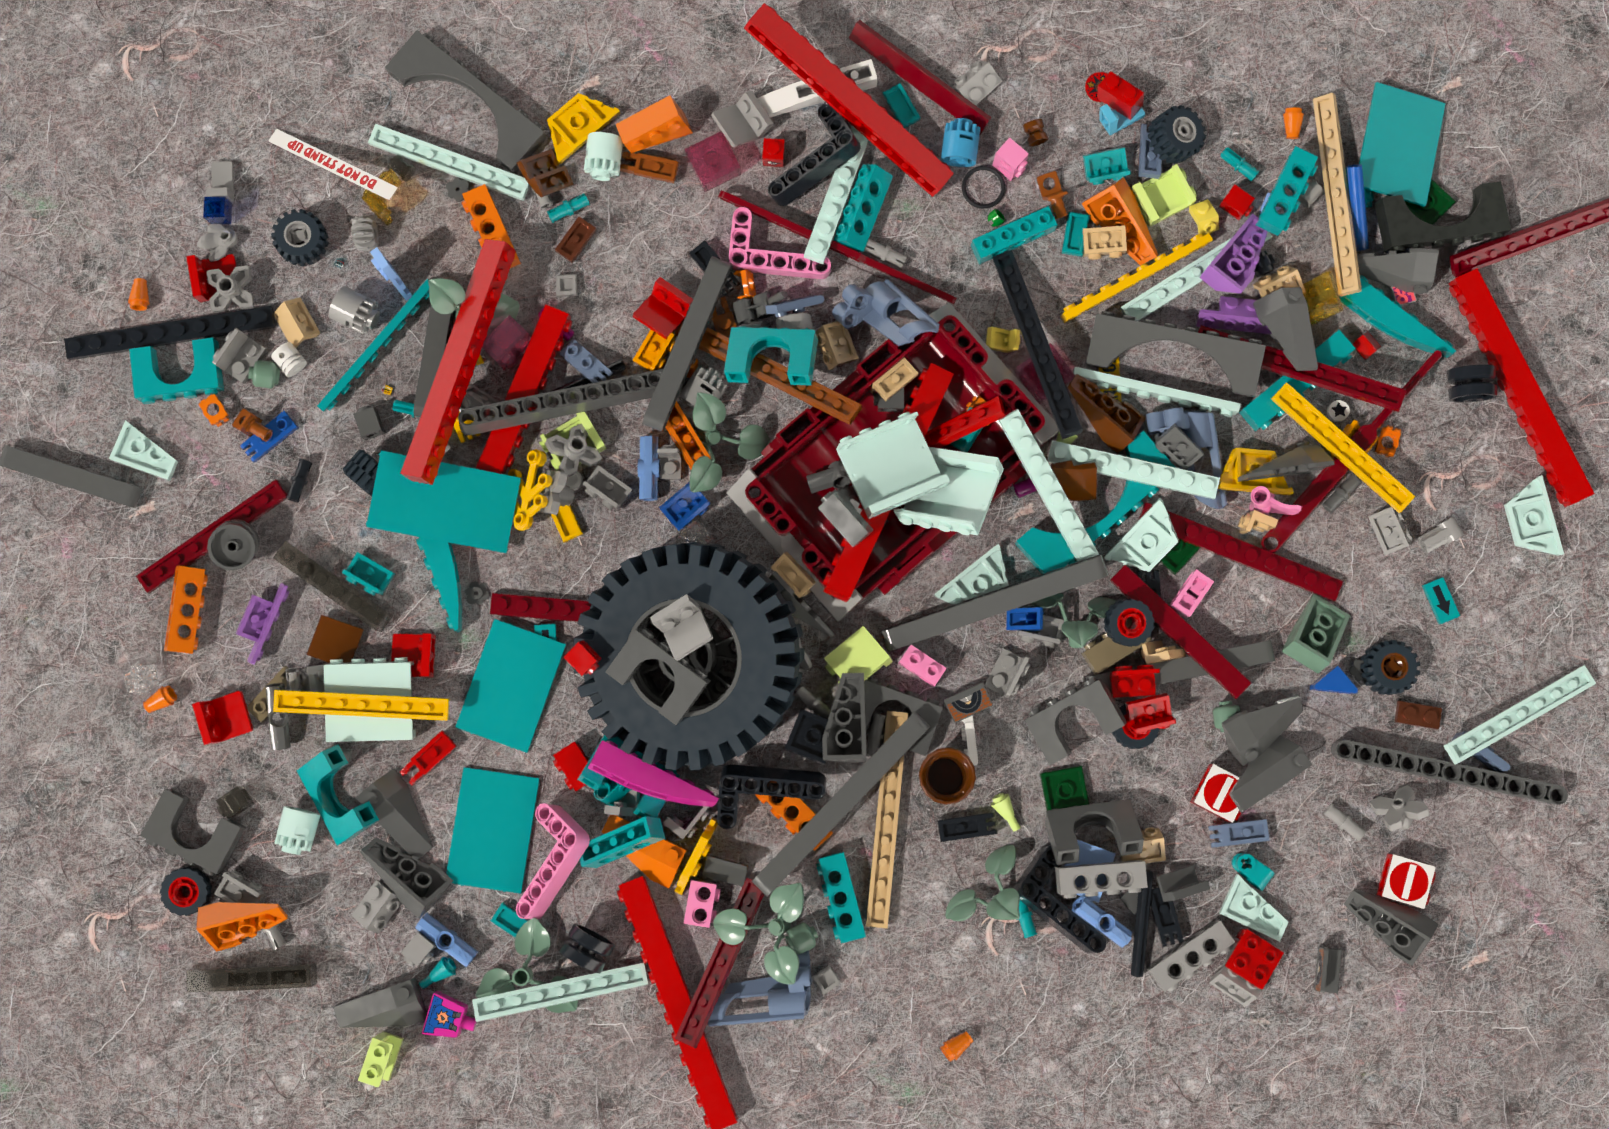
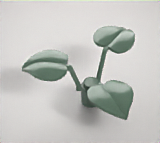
M430 279L428 281L429 299L433 309L440 314H450L453 312V318L456 321L461 307L458 304L462 303L466 297L463 287L450 279ZM501 293V298L498 301L490 327L501 329L510 325L519 312V302Z
M701 392L697 393L693 410V422L699 428L698 437L704 442L703 446L706 447L711 459L707 456H701L693 464L689 485L690 491L694 493L710 490L716 487L721 480L722 469L719 464L714 463L715 456L710 445H716L720 439L740 444L738 454L742 458L751 460L762 455L761 452L770 443V438L761 426L755 424L747 425L742 429L740 440L721 435L716 430V424L724 421L726 408L722 401L715 396Z
M1062 592L1032 602L1031 604L1043 609L1052 608L1057 604L1064 619L1061 630L1069 638V646L1082 648L1098 633V626L1090 622L1092 616L1096 614L1100 618H1105V613L1108 611L1109 606L1113 605L1117 600L1107 597H1097L1090 600L1087 607L1091 611L1087 621H1068L1063 603L1060 601L1064 598Z
M1013 844L993 851L985 863L986 871L989 874H994L1000 889L999 894L995 895L988 903L980 898H975L976 893L974 890L966 889L960 891L950 900L945 913L946 919L964 921L970 918L976 911V903L985 905L987 914L991 918L998 920H1015L1020 918L1019 893L1013 888L1004 889L999 879V874H1008L1015 864L1016 848Z
M801 883L777 887L771 893L770 907L775 913H778V916L769 923L746 926V914L735 908L724 910L714 918L713 926L721 940L729 945L741 943L746 937L745 930L769 928L770 933L778 936V939L774 945V951L768 952L764 957L766 971L773 979L780 983L795 984L799 969L798 955L789 946H782L780 948L778 946L784 938V933H787V930L791 928V922L797 920L802 913L804 893Z
M532 918L524 923L515 938L517 953L520 955L528 954L523 966L514 971L511 980L509 973L504 969L494 968L484 975L475 994L477 998L514 991L516 989L512 983H515L517 986H524L528 983L532 985L547 984V982L534 980L533 971L528 967L532 955L536 957L543 956L551 945L550 935L538 919ZM555 976L551 980V982L561 981L568 978L564 976ZM578 1000L545 1008L555 1013L575 1011L578 1006Z

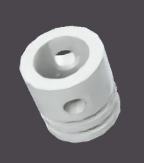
M291 342L279 346L271 355V358L287 377L298 374L307 365V361Z

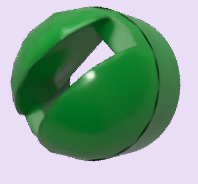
M996 208L989 213L987 218L988 222L992 220L993 224L991 226L999 227L1006 221L1004 215Z

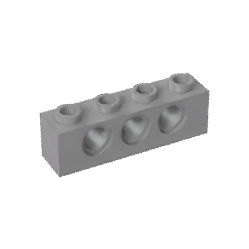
M1143 860L1055 867L1057 893L1064 895V898H1076L1077 894L1085 893L1087 897L1098 896V892L1107 891V895L1120 894V890L1127 889L1128 893L1141 892V888H1148L1146 864ZM1126 872L1127 880L1121 884L1118 881V876L1120 873ZM1100 874L1106 876V881L1103 885L1097 884V877ZM1082 875L1085 882L1081 887H1077L1075 879Z
M1215 919L1146 969L1162 991L1168 990V992H1171L1179 986L1178 982L1186 978L1188 980L1196 975V970L1202 965L1207 967L1215 961V956L1220 953L1224 955L1232 949L1231 945L1235 941L1223 923ZM1208 939H1212L1214 947L1207 951L1205 949V942ZM1195 951L1197 958L1194 962L1189 963L1187 955L1189 952ZM1172 964H1178L1179 971L1176 975H1171L1169 972Z

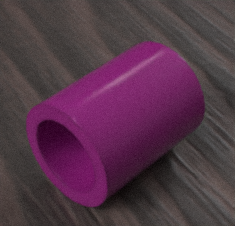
M1030 478L1013 485L1018 498L1037 491Z

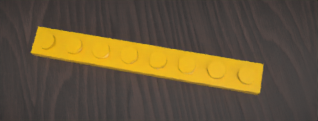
M1200 233L1191 238V243L1185 246L1182 243L1172 249L1173 253L1168 256L1163 253L1154 259L1155 263L1149 266L1147 263L1141 265L1136 269L1137 273L1131 276L1129 273L1118 278L1119 282L1112 286L1109 283L1100 288L1101 292L1094 296L1093 293H1090L1081 299L1083 302L1077 306L1075 303L1068 305L1063 309L1064 313L1060 316L1063 323L1072 320L1203 248L1213 241L1211 235L1208 233L1203 236Z
M1287 382L1271 398L1275 404L1398 513H1401L1414 499L1415 496Z
M274 690L273 712L448 721L450 698Z

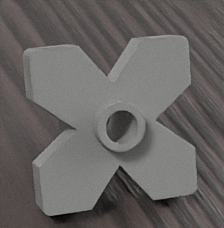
M247 265L235 267L230 276L225 275L220 269L207 270L208 283L217 289V292L209 299L212 312H226L232 301L242 310L255 307L254 296L243 289L252 280L251 269Z
M582 424L570 429L568 440L555 435L548 438L545 442L550 454L564 456L559 470L568 474V477L576 474L579 462L591 467L602 459L597 448L587 446L585 440L588 433Z
M545 470V474L552 477V484L541 492V495L548 498V504L539 511L557 515L560 506L571 505L574 498V490L565 485L568 474Z
M1409 785L1396 789L1394 799L1380 796L1370 801L1371 809L1376 815H1385L1383 818L1384 824L1391 832L1397 829H1408L1412 825L1413 819L1420 820L1430 815L1429 809L1423 801H1414L1415 793Z

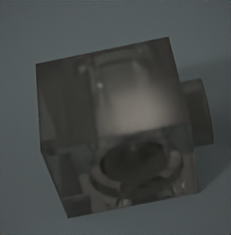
M237 786L216 800L219 805L217 806L219 813L223 817L226 816L227 819L236 817L255 804L244 786Z

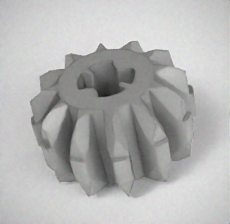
M366 215L355 217L352 220L351 227L355 247L359 251H371L378 247L379 231L376 220L372 216Z

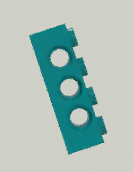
M1297 146L1294 147L1255 224L1256 226L1277 236L1282 231H1287L1292 221L1289 219L1291 212L1295 213L1300 205L1298 198L1300 194H1305L1309 186L1307 180L1309 176L1313 177L1318 168V165L1315 164L1318 159L1317 156ZM1293 171H1299L1302 177L1295 176ZM1284 189H1290L1293 195H1287ZM1275 207H1281L1284 214L1278 213Z
M863 164L858 173L855 186L851 191L848 204L843 211V216L836 229L833 241L857 252H864L893 175L876 164Z
M1049 206L973 239L971 248L978 263L982 264L991 260L993 256L1014 250L1054 232L1057 222Z
M645 816L590 840L587 849L580 858L581 867L598 868L664 840L665 835L660 818Z
M844 851L819 858L820 863H817L816 867L818 875H823L825 884L821 885L824 897L829 896L831 904L827 906L829 917L835 919L836 926L832 927L835 940L840 939L842 944L865 938L866 934ZM838 871L841 874L840 881L837 883L831 882L828 878L829 873ZM837 892L846 894L847 898L844 903L838 904L835 902L834 895ZM843 913H848L852 916L850 924L844 925L840 922L839 918Z

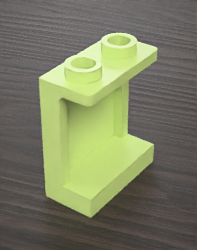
M1178 164L1173 165L1170 170L1162 173L1159 179L1152 178L1142 184L1139 182L1131 188L1148 227L1189 208L1196 201V191L1192 186H1189L1186 181V173L1183 168H1179Z
M585 412L576 413L577 416L545 435L544 433L541 434L542 441L539 442L544 452L547 453L549 450L545 442L548 438L559 435L568 440L570 429L582 424L588 433L585 440L587 446L597 448L599 453L607 448ZM551 454L553 459L550 462L557 471L564 456Z
M864 626L824 658L827 663L825 668L832 676L836 674L841 679L842 673H864V681L883 665L887 667L893 662Z
M384 1031L373 1037L358 1081L375 1087L380 1086L382 1079L389 1081L404 1038Z

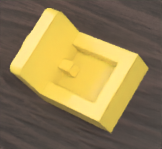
M1208 199L1189 206V213L1198 225V234L1201 233L1204 236L1219 230V215Z
M988 327L986 344L991 350L1005 353L1016 351L1020 345V330Z

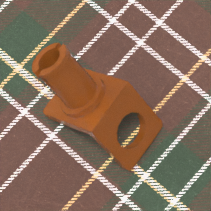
M1052 171L1038 176L1036 179L1042 199L1051 202L1055 219L1067 216L1068 213L1066 212L1062 197L1068 194V192L1061 189L1057 172ZM1049 177L1055 182L1051 190H1047L1043 186L1044 180Z
M246 409L240 411L232 424L233 427L249 437L256 435L265 442L273 434L271 429L261 424L262 419Z

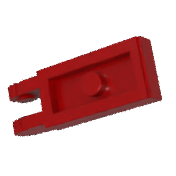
M442 730L410 759L411 761L400 771L401 775L408 774L416 766L420 771L411 777L409 781L411 786L414 785L449 755L457 745Z

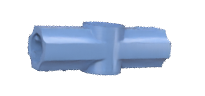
M656 436L640 437V459H638L639 500L643 501L658 500L660 459H658L657 453L659 438Z
M1081 895L1073 903L1071 911L1119 947L1123 948L1132 939V932L1085 896ZM1104 917V923L1100 926V921Z
M426 913L415 927L434 942L440 950L447 952L465 967H468L478 953L476 949L461 939L455 931L448 929L429 913ZM444 934L449 935L452 939L449 946L444 945L442 942Z

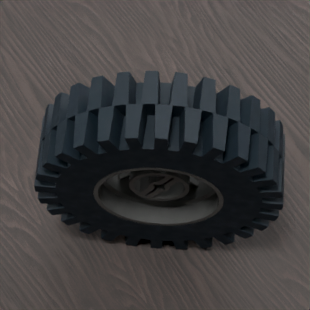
M701 542L676 543L642 552L639 556L627 559L620 564V569L608 573L601 580L604 583L602 588L591 593L587 601L592 605L589 610L580 614L577 623L584 626L583 633L574 638L573 647L579 641L584 640L602 659L597 663L599 668L593 674L589 675L587 673L583 675L585 682L577 688L581 698L590 696L593 702V706L587 710L591 719L602 718L607 724L601 732L608 739L618 736L624 741L620 747L621 750L627 754L636 751L643 753L642 762L650 765L664 761L666 762L665 769L677 770L684 765H689L690 770H700L708 764L713 763L715 767L726 763L735 756L739 757L764 739L784 718L783 714L792 705L796 697L793 695L794 691L802 679L803 673L799 672V666L804 660L805 648H800L799 638L803 635L801 624H795L792 614L796 609L792 601H785L780 593L784 589L778 580L771 581L765 575L768 570L760 563L752 564L746 560L747 555L739 551L730 552L725 550V546L718 544L705 545L701 544ZM687 594L699 604L713 635V639L705 644L708 651V659L703 654L702 647L691 652L690 657L688 655L685 656L690 661L689 664L695 669L698 667L708 674L707 678L711 681L706 686L705 691L710 702L693 705L683 720L675 725L659 713V710L669 698L675 686L674 673L665 662L657 659L656 663L653 664L649 660H645L625 685H621L605 672L636 629H648L651 624L659 630L652 624L650 617ZM705 609L714 613L712 619L706 617ZM719 618L727 625L732 637L721 640L718 633L712 628ZM733 641H735L737 653L731 649ZM724 659L737 661L733 682L719 673ZM659 667L671 679L663 691L655 685L648 673ZM717 681H721L725 685L724 692H719L716 689L715 684Z

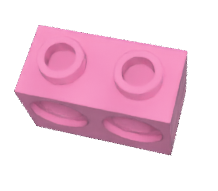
M1009 138L996 152L992 166L1012 181L1015 176L1019 178L1026 170L1025 167L1028 164L1026 160L1029 153Z
M1197 569L1194 570L1169 606L1184 618L1190 617L1214 581Z
M913 645L909 646L898 663L932 687L937 684L947 669Z
M691 880L684 924L710 928L717 915V910H713L714 902H719L721 889L717 888L718 883ZM701 887H707L710 890L711 895L709 898L703 899L699 896V889ZM697 909H704L707 912L705 920H698L696 918L695 912Z

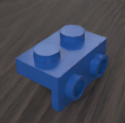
M688 482L662 504L659 509L679 531L680 529L687 528L692 523V519L697 515L705 513L711 503L701 492H691Z

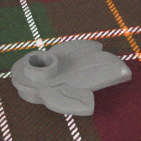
M211 224L207 228L208 233L199 238L197 246L201 249L209 250V261L214 262L226 256L228 249L233 248L237 244V233L231 228H225L222 224Z

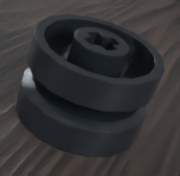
M1467 365L1449 369L1447 371L1448 383L1455 385L1448 389L1449 401L1468 403L1486 401L1498 397L1496 384L1490 383L1496 378V367L1493 365Z
M574 923L569 932V936L574 941H564L559 952L577 965L600 974L606 965V961L600 955L610 956L616 945L593 930Z

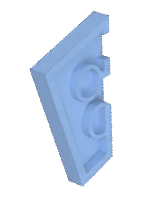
M377 247L370 251L374 257L371 262L376 269L384 276L386 281L390 280L406 301L409 300L412 294L390 262Z

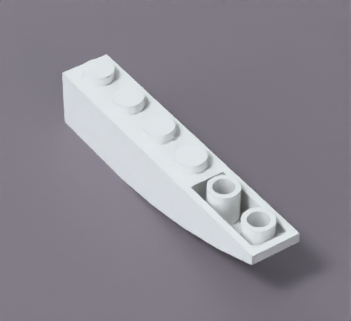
M872 59L840 68V71L848 78L854 80L862 91L877 87V75ZM803 81L793 83L757 98L769 117L826 102Z

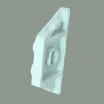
M1538 476L1504 504L1513 541L1517 547L1557 556L1563 555L1562 544L1543 476Z
M1161 498L1104 556L1106 560H1115L1122 562L1123 565L1136 566L1140 570L1150 572L1178 543L1179 539Z
M1000 545L994 546L936 592L934 596L955 605L1009 586Z

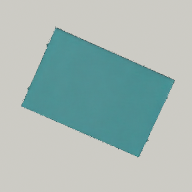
M1379 82L1375 83L1359 161L1363 169L1364 189L1387 196L1403 195L1404 201L1423 207L1426 206L1446 103Z
M494 619L455 727L470 732V734H476L528 753L567 644L516 627L511 623L508 624Z
M463 767L446 872L453 880L452 884L522 894L540 778Z

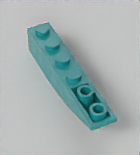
M1360 275L1361 292L1342 297L1338 294L1335 296L1336 299L1366 322L1405 344L1432 354L1439 350L1442 352V357L1446 358L1452 356L1457 351L1448 340L1438 337L1431 327L1421 324L1414 314H1408L1402 309L1401 304L1394 300L1391 301L1385 296L1384 291L1374 288L1369 284L1368 279Z
M419 537L416 539L419 549L421 551L424 550L426 555L424 563L434 576L431 578L435 590L439 589L441 595L438 598L443 610L446 609L449 616L446 617L447 624L450 629L460 632L462 631L461 584L452 544Z

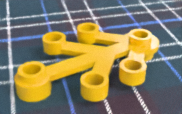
M534 449L527 455L530 467L526 485L523 482L521 471L511 469L508 472L509 476L515 475V477L521 478L518 492L522 498V504L520 506L518 500L516 501L513 520L517 530L524 531L529 529L533 524V516L548 504V498L539 493L552 484V477L543 473L538 477V483L534 486L537 469L544 466L547 460L546 453L541 450Z

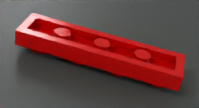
M997 396L927 431L925 441L928 447L942 448L1005 417L1003 401Z

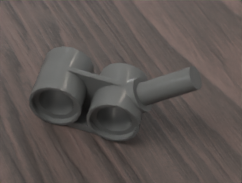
M782 290L772 297L770 292L754 296L752 298L753 301L746 298L734 302L732 305L738 324L742 325L745 322H753L757 319L773 316L774 314L766 313L765 306L784 300L788 297L787 292Z

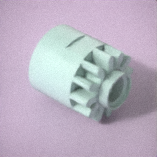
M592 132L588 134L584 164L585 173H590L593 179L599 181H609L610 177L616 178V176H619L623 148L620 136L606 132Z
M284 806L274 843L282 846L281 851L301 855V851H311L320 814L300 808Z

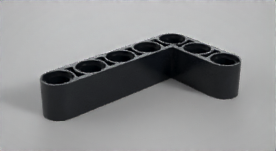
M828 103L822 104L817 114L832 138L781 174L768 186V193L780 206H786L854 157L861 149L860 142L843 117Z
M726 765L722 768L719 782L717 823L722 829L726 830L732 829L736 825L739 793L816 800L821 799L826 793V777L824 774L815 771Z
M1052 846L1042 847L1014 886V889L1019 893L1020 901L1084 952L1090 954L1102 952L1106 947L1104 936L1043 888L1058 865L1056 864L1054 853L1052 861L1047 857L1048 850L1053 853ZM1037 867L1040 868L1042 872L1040 878H1038L1035 874V869ZM1025 884L1030 889L1028 895H1025V893L1023 892V886ZM1041 898H1044L1046 901L1044 909L1040 906ZM1058 911L1063 915L1061 922L1057 920ZM1075 925L1080 929L1078 935L1073 931ZM1092 938H1094L1096 941V947L1094 949L1090 945V941Z

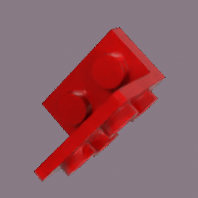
M233 254L226 255L214 262H210L209 258L200 260L195 255L186 256L193 297L200 303L210 301L209 299L217 292V289L208 283L207 270L220 269L225 275L230 276L235 267H237Z
M659 277L655 281L651 295L633 313V318L664 339H667L670 333H673L686 318L693 299Z
M423 633V635L393 634L391 662H395V658L407 657L408 661H414V664L411 665V677L434 678L436 635L430 633Z
M1154 665L1137 666V670H1132V666L1115 667L1116 671L1110 672L1111 694L1114 698L1156 695L1154 674L1160 673V668L1154 669Z
M236 691L211 701H200L192 704L204 745L217 744L253 731L242 691Z
M1240 929L1236 936L1240 940L1227 960L1225 967L1257 988L1263 989L1284 952L1250 930Z

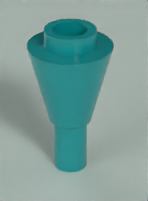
M442 957L429 975L419 982L420 987L425 989L433 982L455 975L457 968L455 962L451 958Z

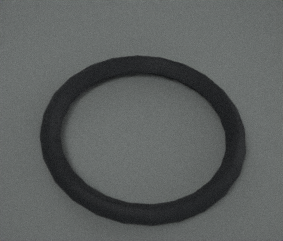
M978 166L971 169L963 178L962 193L970 205L980 209L991 208L1002 200L1005 193V182L1002 175L996 169L988 166ZM976 171H990L1000 180V195L992 203L978 204L969 198L966 192V182Z

